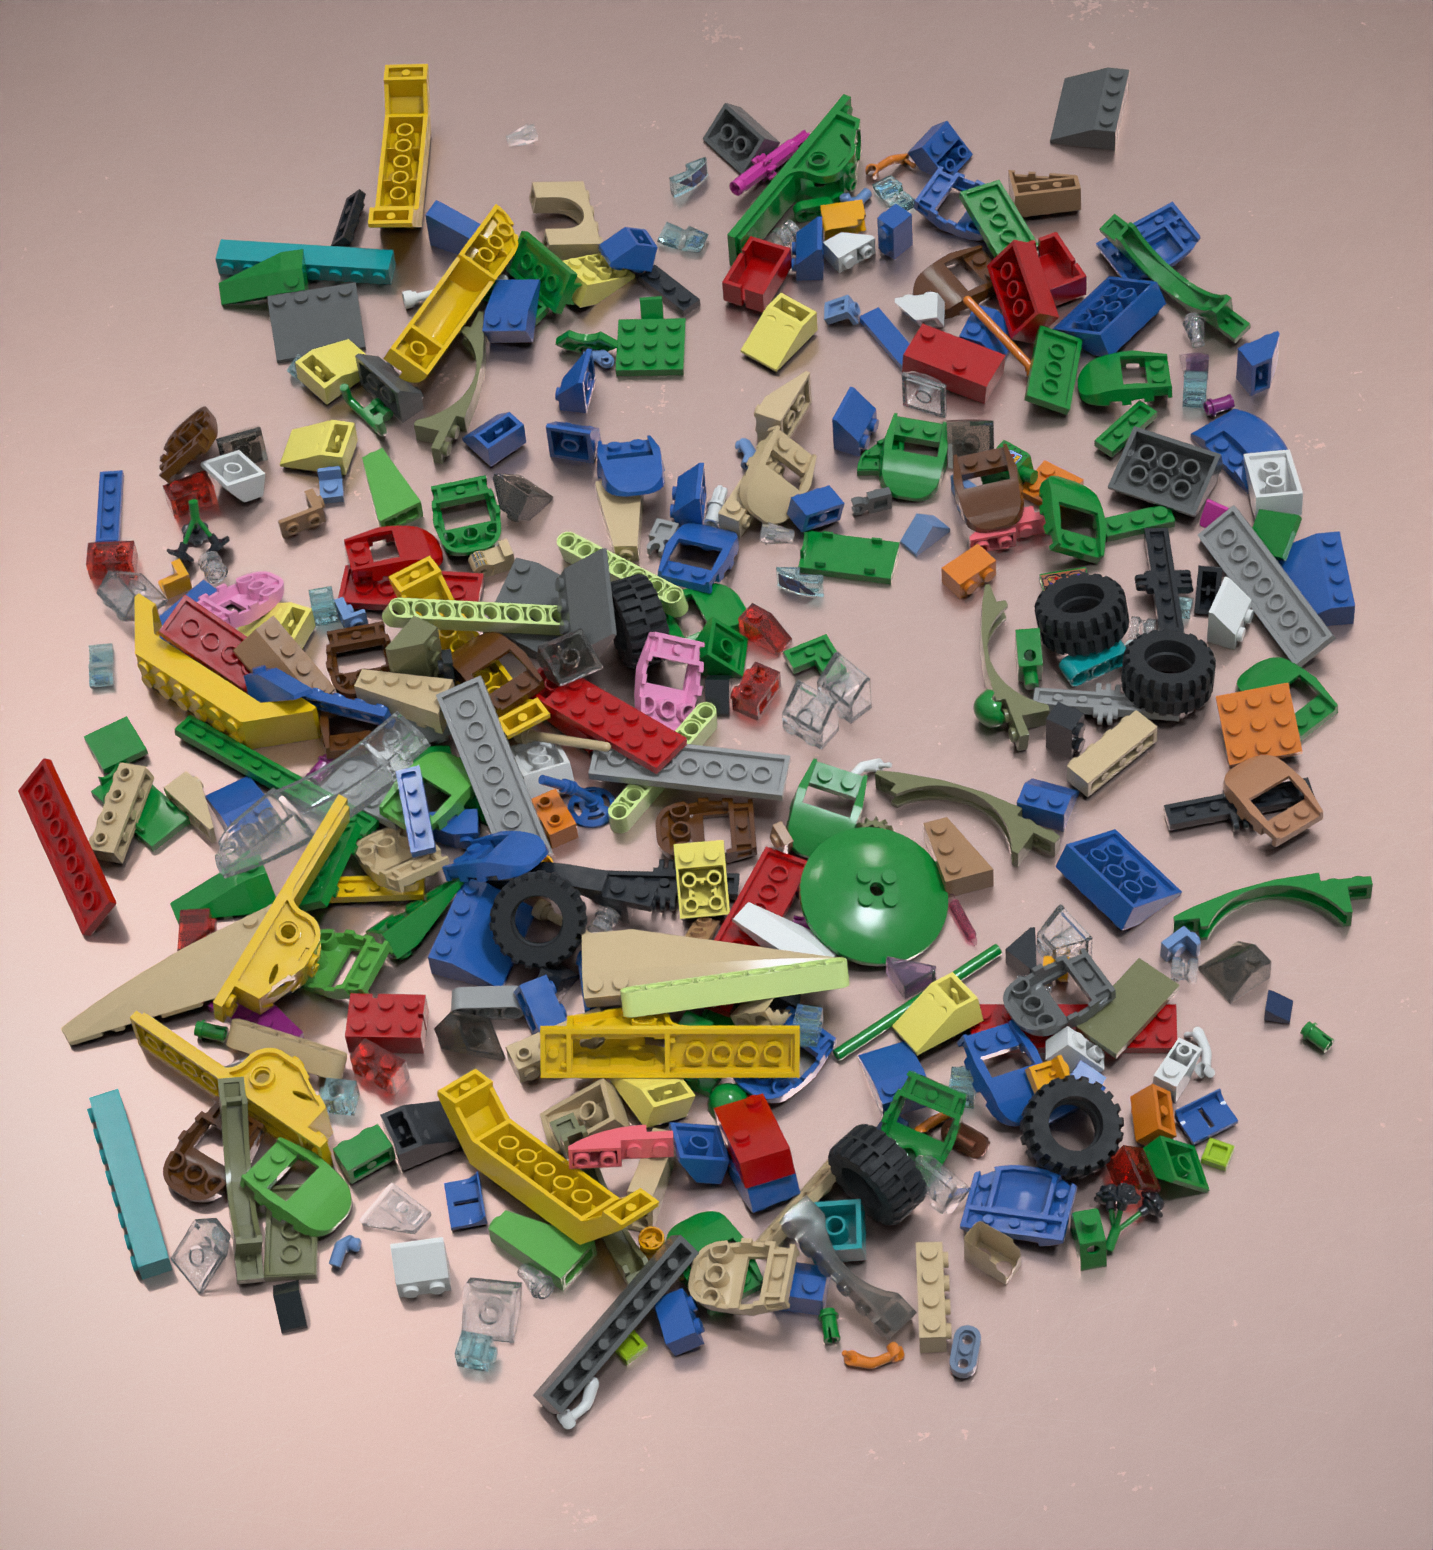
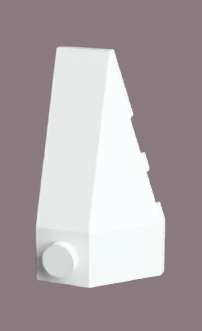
M750 902L732 920L761 947L830 957L837 955L823 945L810 929Z

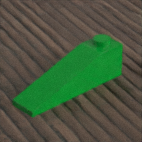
M304 249L280 252L219 282L221 305L268 299L267 296L309 290Z
M459 878L446 881L426 893L424 901L418 900L406 905L404 913L395 916L392 913L368 929L366 934L373 936L377 943L383 944L384 940L389 942L393 949V953L388 954L389 958H399V960L408 957L412 953L411 949L419 944L464 882H460Z

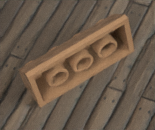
M274 615L255 629L232 651L250 673H252V668L266 665V669L278 668L305 685L321 689L325 693L332 694L336 689Z

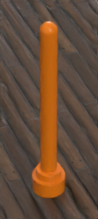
M965 296L963 298L964 304L1025 367L1026 376L1028 377L1031 360L970 296Z

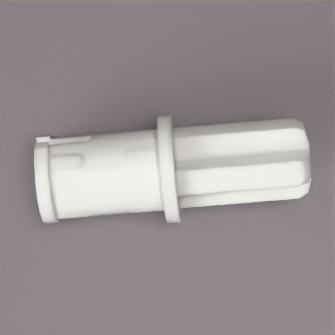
M718 485L714 489L712 498L707 503L708 511L704 519V525L714 527L719 525L718 512L724 505L728 493L727 488L722 485Z

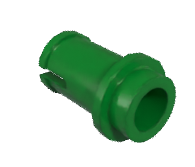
M204 1019L202 1022L197 1021L194 1029V1036H198V1039L201 1040L207 1038L224 1043L228 1034V1027L210 1024Z
M1307 1022L1300 1032L1303 1035V1039L1310 1040L1324 1053L1327 1052L1335 1040L1320 1030L1316 1022Z
M824 1308L820 1310V1315L818 1316V1321L822 1324L823 1340L826 1344H833L832 1338H834L835 1343L841 1340L837 1323L839 1313L836 1312L835 1308Z

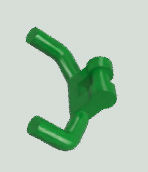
M345 383L341 384L340 391L348 406L379 436H385L387 429L384 422L389 421L393 417V411L389 407H385L379 398L373 399L369 405L362 407L353 398L349 386Z

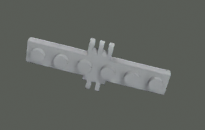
M1097 683L1096 692L1035 687L1033 700L1048 704L1050 712L1060 702L1069 707H1075L1084 714L1093 715V718H1097V724L1101 725L1103 718L1107 719V725H1112L1113 719L1129 716L1136 710L1147 719L1179 721V716H1172V714L1159 716V713L1153 712L1151 714L1146 712L1145 708L1139 709L1134 705V701L1130 702L1125 694H1120V684H1116L1115 690H1111V684H1106V690H1103L1102 683Z

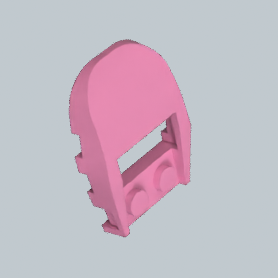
M253 572L236 578V584L227 587L225 583L217 586V592L210 596L206 593L198 597L199 601L197 603L232 627H241L261 618L281 601L284 595V581L281 577L271 572ZM233 604L244 611L238 613L236 609L229 611L224 607Z
M649 632L636 666L635 708L675 731L694 710L698 696L702 695L703 686H700V675L704 670V662L699 661L700 647H704L705 643L659 632ZM656 657L688 664L683 690L646 683V671L649 661Z

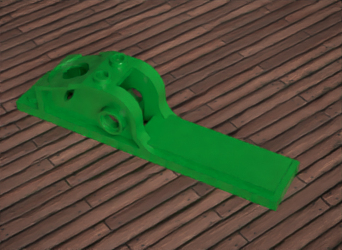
M845 94L841 96L727 234L730 266L733 265L738 255L742 253V249L749 237L752 236L763 240L792 204L820 197H830L834 203H840L839 198L843 193L847 194L854 191L857 185V162L861 157L862 146L861 123L859 118L852 116L853 107L851 106L850 96ZM816 183L826 184L823 187L814 186Z

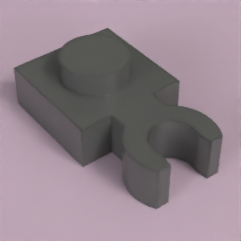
M889 487L866 492L867 497L858 496L851 498L853 505L851 509L854 515H860L866 510L869 511V514L892 509V495Z

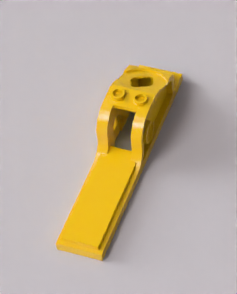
M338 794L213 1001L214 1017L216 1020L224 1023L227 1017L231 1018L238 1006L236 1002L261 1015L274 1006L273 1003L290 991L294 992L304 985L309 977L313 978L320 966L318 961L321 956L320 928L317 921L310 914L299 909L298 906L350 822L347 798Z
M622 1008L589 1014L567 1016L566 1026H540L541 1078H800V1025L688 1026L672 1022L669 1013L624 1017ZM605 1037V1042L596 1049L580 1046L581 1039ZM645 1037L665 1039V1048L657 1045H646Z
M135 1011L132 1014L130 1020L140 1046L214 1097H219L218 1079L244 1077L248 1115L263 1123L267 1129L266 1132L274 1138L282 1137L311 1150L332 1168L334 1167L331 1157L332 1153L328 1146V1139L333 1135V1130L327 1108L320 1095H316L308 1080L310 1077L299 1058L296 1056L291 1057L276 1048H263L250 1054L239 1065L226 1068L145 1012L141 1014Z

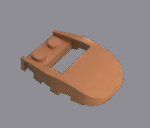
M1259 755L1249 758L1230 769L1225 775L1223 791L1228 801L1236 807L1237 815L1242 820L1246 819L1251 823L1253 829L1258 834L1266 833L1273 839L1272 845L1274 847L1279 846L1323 820V810L1306 781L1275 756ZM1289 778L1293 785L1304 795V800L1267 821L1251 800Z

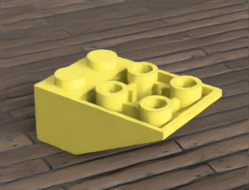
M601 253L563 260L565 264L578 274L575 283L582 284V286L576 289L572 297V301L580 308L598 304L635 278V275L628 269H612Z
M780 293L764 310L741 348V353L777 372L818 330L817 312Z
M349 339L312 349L295 362L297 378L325 404H329L342 394L340 391L341 384L345 383L351 388L360 381L355 355L365 353Z
M330 420L293 429L284 450L280 467L317 471L318 468L340 466L342 475H346L358 442L355 423Z
M286 602L278 603L261 618L238 628V631L248 637L255 629L274 615L303 649L316 625L312 608Z
M724 840L674 844L680 919L728 915L730 907Z
M951 972L932 982L892 1027L907 1045L919 1055L982 1022L983 1017L977 996Z
M609 1078L641 1124L646 1125V1128L687 1117L695 1098V1094L683 1078Z

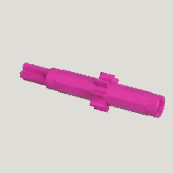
M802 130L769 154L765 155V153L757 155L751 160L754 165L729 184L731 192L736 196H740L760 180L765 182L768 179H772L777 175L774 170L793 156L810 133Z

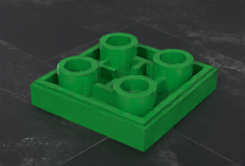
M1259 509L1252 528L1276 560L1286 561L1302 518L1296 514Z
M127 716L83 736L104 774L111 772L115 768L116 763H130L148 754L147 748Z

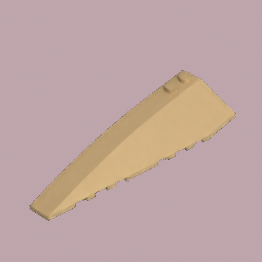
M272 904L168 956L92 1004L61 1027L70 1046L101 1037L103 1032L108 1030L115 1032L124 1030L125 1025L131 1024L130 1017L135 1011L141 1014L145 1012L151 1017L161 1015L164 1018L201 1007L204 1001H214Z
M635 929L582 934L584 1000L587 1008L622 1005L620 990L629 986L837 957Z

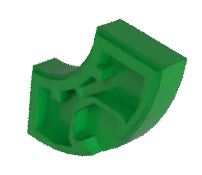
M568 330L556 338L555 345L578 353L587 349L605 350L608 352L617 348L618 340L601 331L594 334H581Z
M884 438L877 441L876 445L869 450H865L857 466V476H879V456ZM893 440L892 449L904 451V442Z

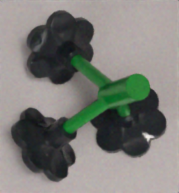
M196 499L189 501L191 520L188 524L183 525L181 529L182 534H184L183 542H180L178 549H167L169 554L194 562V558L187 553L189 547L187 543L200 546L203 541L208 540L211 546L206 551V554L210 556L230 541L229 536L218 539L214 533L209 531L208 524L200 519L198 500Z

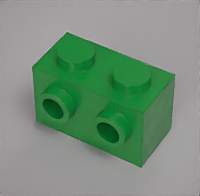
M378 1123L363 1129L358 1135L340 1142L333 1148L336 1163L351 1184L396 1159L393 1145Z

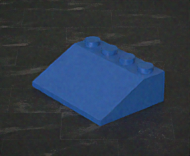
M1108 276L1053 329L1083 339L1081 348L1093 355L1104 356L1117 353L1120 347L1130 341L1131 337L1138 330L1142 329L1153 316L1159 313V310L1166 305L1158 283L1155 281Z
M1340 531L1316 533L1293 542L1287 560H1277L1326 626L1354 624L1355 602Z
M1116 829L1066 844L1055 866L1066 879L1070 880L1083 895L1090 899L1121 930L1141 924L1182 893L1173 882Z
M474 879L464 882L454 898L428 956L431 974L477 986L505 985L514 962L511 961L512 959L508 955L504 956L500 952L501 948L498 944H495L493 931H490L489 924L491 922L490 911L497 894L501 891L500 889ZM522 902L516 911L515 923L519 933L525 938L534 916H532L533 907Z

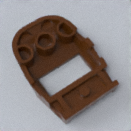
M981 245L951 252L931 264L918 275L914 283L912 295H924L926 292L938 293L945 302L944 319L959 316L960 311L968 309L963 302L965 296H970L978 305L985 299L991 300L996 296L987 269V265L992 260L983 251ZM955 263L957 265L963 264L981 285L968 291L947 266Z
M206 406L199 408L182 422L170 435L164 446V450L167 453L160 456L159 461L162 464L159 465V469L162 472L159 476L169 484L173 482L176 475L184 471L188 462L197 460L202 452L206 454L218 436L216 418Z
M1003 444L1001 448L957 457V454L953 455L955 500L967 527L976 532L987 533L1015 525L1022 518L1024 512V488L1007 444ZM1009 471L1010 479L964 489V480Z
M383 621L327 631L330 644L326 645V668L332 684L336 688V693L348 698L357 697L354 685L362 670L339 673L336 653L383 645L386 664L366 670L390 672L385 648L390 644L391 640L389 635L385 634Z
M488 632L472 638L452 653L454 678L460 684L474 679V675L511 652L526 667V671L489 694L499 718L543 690L545 685L540 674L522 649L500 633Z
M321 711L320 729L327 759L385 751L383 739L388 738V727L377 724V730H365L330 736L329 718H334L338 715Z
M708 797L698 798V802L686 804L683 801L666 806L656 818V838L660 850L666 857L674 859L675 862L674 844L705 842L703 818L729 815L732 848L726 849V863L757 855L753 799H748V803H733V798H722V801H709Z
M218 1096L213 1098L215 1104L206 1113L201 1111L194 1118L195 1122L189 1129L181 1132L178 1136L179 1142L174 1151H170L164 1162L163 1177L167 1185L176 1193L194 1202H211L227 1192L225 1166L195 1148L210 1125L221 1130ZM248 1115L250 1159L252 1163L267 1129L263 1123Z

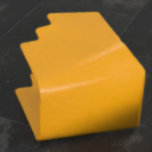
M862 199L821 205L825 241L841 232L858 234V232L866 230L864 220L866 214Z

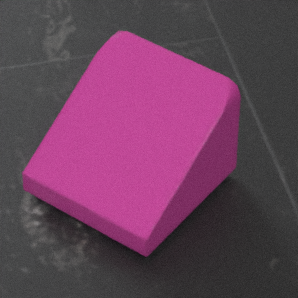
M1207 499L1200 519V526L1206 528L1229 508L1211 499Z

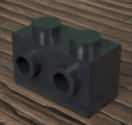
M1058 702L1046 718V748L1069 759H1072L1076 752H1080L1085 744V739L1083 738L1086 728L1084 713L1075 707H1069Z

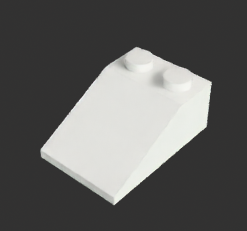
M1290 449L1243 454L1250 502L1255 519L1259 509L1302 515L1303 491Z
M533 741L532 743H527V745L518 744L511 746L531 799L555 789L539 784L538 779L541 775L560 780L565 778L574 781L570 761L561 745Z

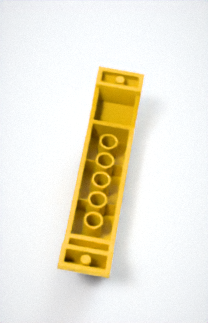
M428 64L385 65L383 80L385 97L384 129L375 207H370L368 227H422L431 137Z
M430 556L389 576V581L397 598L454 600L443 578L442 571ZM438 630L441 649H451V654L472 638L479 636L477 631ZM499 660L473 676L474 678L478 676L483 678L489 694L513 679ZM455 680V686L460 685V682ZM535 698L533 700H526L507 714L499 717V720L508 740L550 718V713L541 701Z
M139 593L135 596V655L138 662L137 666L142 675L141 680L147 687L157 689L164 698L172 699L184 711L189 710L197 719L202 722L206 721L213 728L251 749L318 739L322 736L316 706L302 697L295 700L260 703L162 640L157 634L162 624L156 604Z
M477 1069L470 1071L437 1091V1096L470 1164L579 1245L618 1232L659 1207V1201L641 1188L628 1196L619 1198L582 1170L569 1169V1161L509 1118L493 1087V1081Z

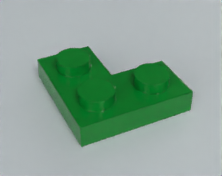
M827 634L783 651V657L793 674L815 665L825 682L847 674V667Z

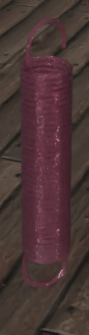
M957 899L952 900L950 903L948 902L966 939L971 941V939L976 938L977 933L960 902Z

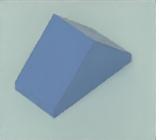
M917 513L900 540V544L917 557L948 534L950 528L934 515Z

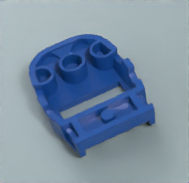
M939 166L915 199L914 209L941 230L969 240H984L967 211L959 222L956 223L950 219L947 221L939 216L937 209L953 188L961 192L985 183L976 180V182L968 180L964 174L958 172L954 176L943 172L944 167Z
M651 435L647 436V440L634 439L630 442L602 444V441H598L597 476L598 479H602V486L605 491L615 496L627 497L651 494L659 491L664 486L665 468L661 449Z
M688 523L682 525L665 545L658 569V576L676 586L711 593L713 591L712 584L714 582L720 583L724 578L726 570L731 569L734 565V557L739 550L737 534L733 531L704 524ZM678 543L685 546H699L706 551L716 550L721 552L712 570L670 561V556Z
M501 831L470 841L472 845L467 847V851L462 856L454 859L453 864L444 865L442 869L446 881L459 878L460 882H468L471 877L477 878L478 882H486L489 880V876L496 875L498 880L520 876L535 868L548 855L549 850L544 841L535 834L522 831Z
M790 1005L786 1010L790 1009L788 1014H792L783 1025H800V1047L815 1056L816 1061L799 1079L733 1078L735 1083L748 1094L759 1095L763 1093L768 1103L783 1102L806 1086L816 1077L836 1046V1037Z
M1013 1020L968 1036L966 1034L963 1035L957 1044L958 1047H964L967 1056L964 1064L967 1071L970 1070L974 1080L972 1085L976 1093L980 1092L987 1101L985 1106L999 1122L1009 1126H1020L1024 1107L1034 1095L1025 1069L1043 1063L1037 1048ZM1020 1049L1022 1053H1026L1032 1062L1030 1066L992 1078L982 1060Z

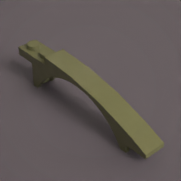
M480 311L471 327L463 326L460 330V333L465 337L462 345L470 352L476 362L475 376L469 389L457 402L444 411L418 419L414 423L416 440L433 443L431 451L434 463L443 464L445 457L450 455L454 439L458 438L460 431H468L479 403L485 375L487 344L486 336L482 331L484 316L483 312Z
M986 584L980 617L979 648L984 684L986 689L994 691L993 701L1002 703L1000 711L1005 716L1004 724H1008L1010 741L1015 742L1018 751L1026 750L1029 741L1028 729L1045 726L1050 709L1048 704L1034 701L1013 690L995 671L990 661L987 646L997 628L1006 621L1004 611L1008 608L1006 600L997 602L990 584Z
M877 770L875 773L876 788L895 797L891 805L896 808L917 801L948 800L968 805L984 813L997 824L1006 837L1010 847L1013 866L1019 867L1033 847L1053 857L1060 851V836L1053 830L1036 825L1030 819L1022 818V808L985 792L941 779L892 771Z
M244 1077L218 1079L221 1131L237 1284L264 1282L261 1255L263 1240L257 1218L254 1192L247 1185L244 1188L240 1186L241 1176L251 1169L248 1102Z
M574 1113L549 1122V1126L564 1158L569 1161L568 1146L588 1137L585 1126H579ZM600 1168L580 1169L608 1189ZM627 1227L618 1232L602 1237L628 1286L647 1264L648 1259L633 1240Z

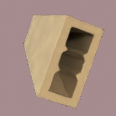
M596 481L597 500L613 553L628 561H639L644 495L615 496L605 491L602 481Z
M658 1128L652 1129V1131H668ZM675 1147L674 1157L640 1159L627 1190V1196L641 1188L659 1201V1207L627 1226V1229L642 1231L646 1227L656 1225L677 1156Z

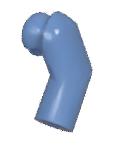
M864 188L856 197H851L849 193H843L839 200L840 202L862 199L864 204L872 196V193L869 189Z
M592 351L594 362L603 368L613 366L614 358L607 351Z
M741 438L736 441L735 449H738L740 453L743 452L744 457L741 467L747 470L748 466L746 463L756 450L750 440Z
M347 1235L338 1240L334 1245L328 1264L341 1268L346 1253L351 1250L354 1252L360 1250L362 1245L361 1239L354 1238V1235Z

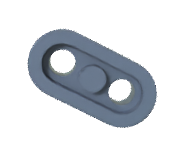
M961 1326L954 1334L950 1355V1370L953 1375L959 1378L972 1376L977 1368L981 1334L974 1326ZM965 1340L972 1341V1343L968 1345L964 1344L963 1342ZM960 1364H966L967 1367H966V1368H960L959 1365H960Z

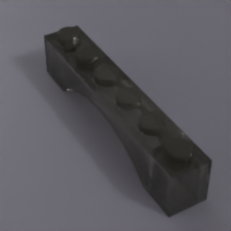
M807 1195L782 1217L779 1222L782 1225V1231L789 1238H794L800 1244L799 1247L802 1253L808 1258L812 1257L818 1264L820 1272L824 1276L830 1277L837 1284L838 1291L855 1303L856 1310L873 1322V1327L879 1335L886 1336L890 1340L916 1315L917 1312L899 1293L885 1291L866 1283L844 1265L830 1242L826 1229L825 1214Z

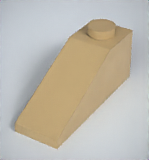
M185 771L164 787L165 795L189 817L190 823L210 842L215 843L217 840L203 792L204 785L197 776L193 777Z

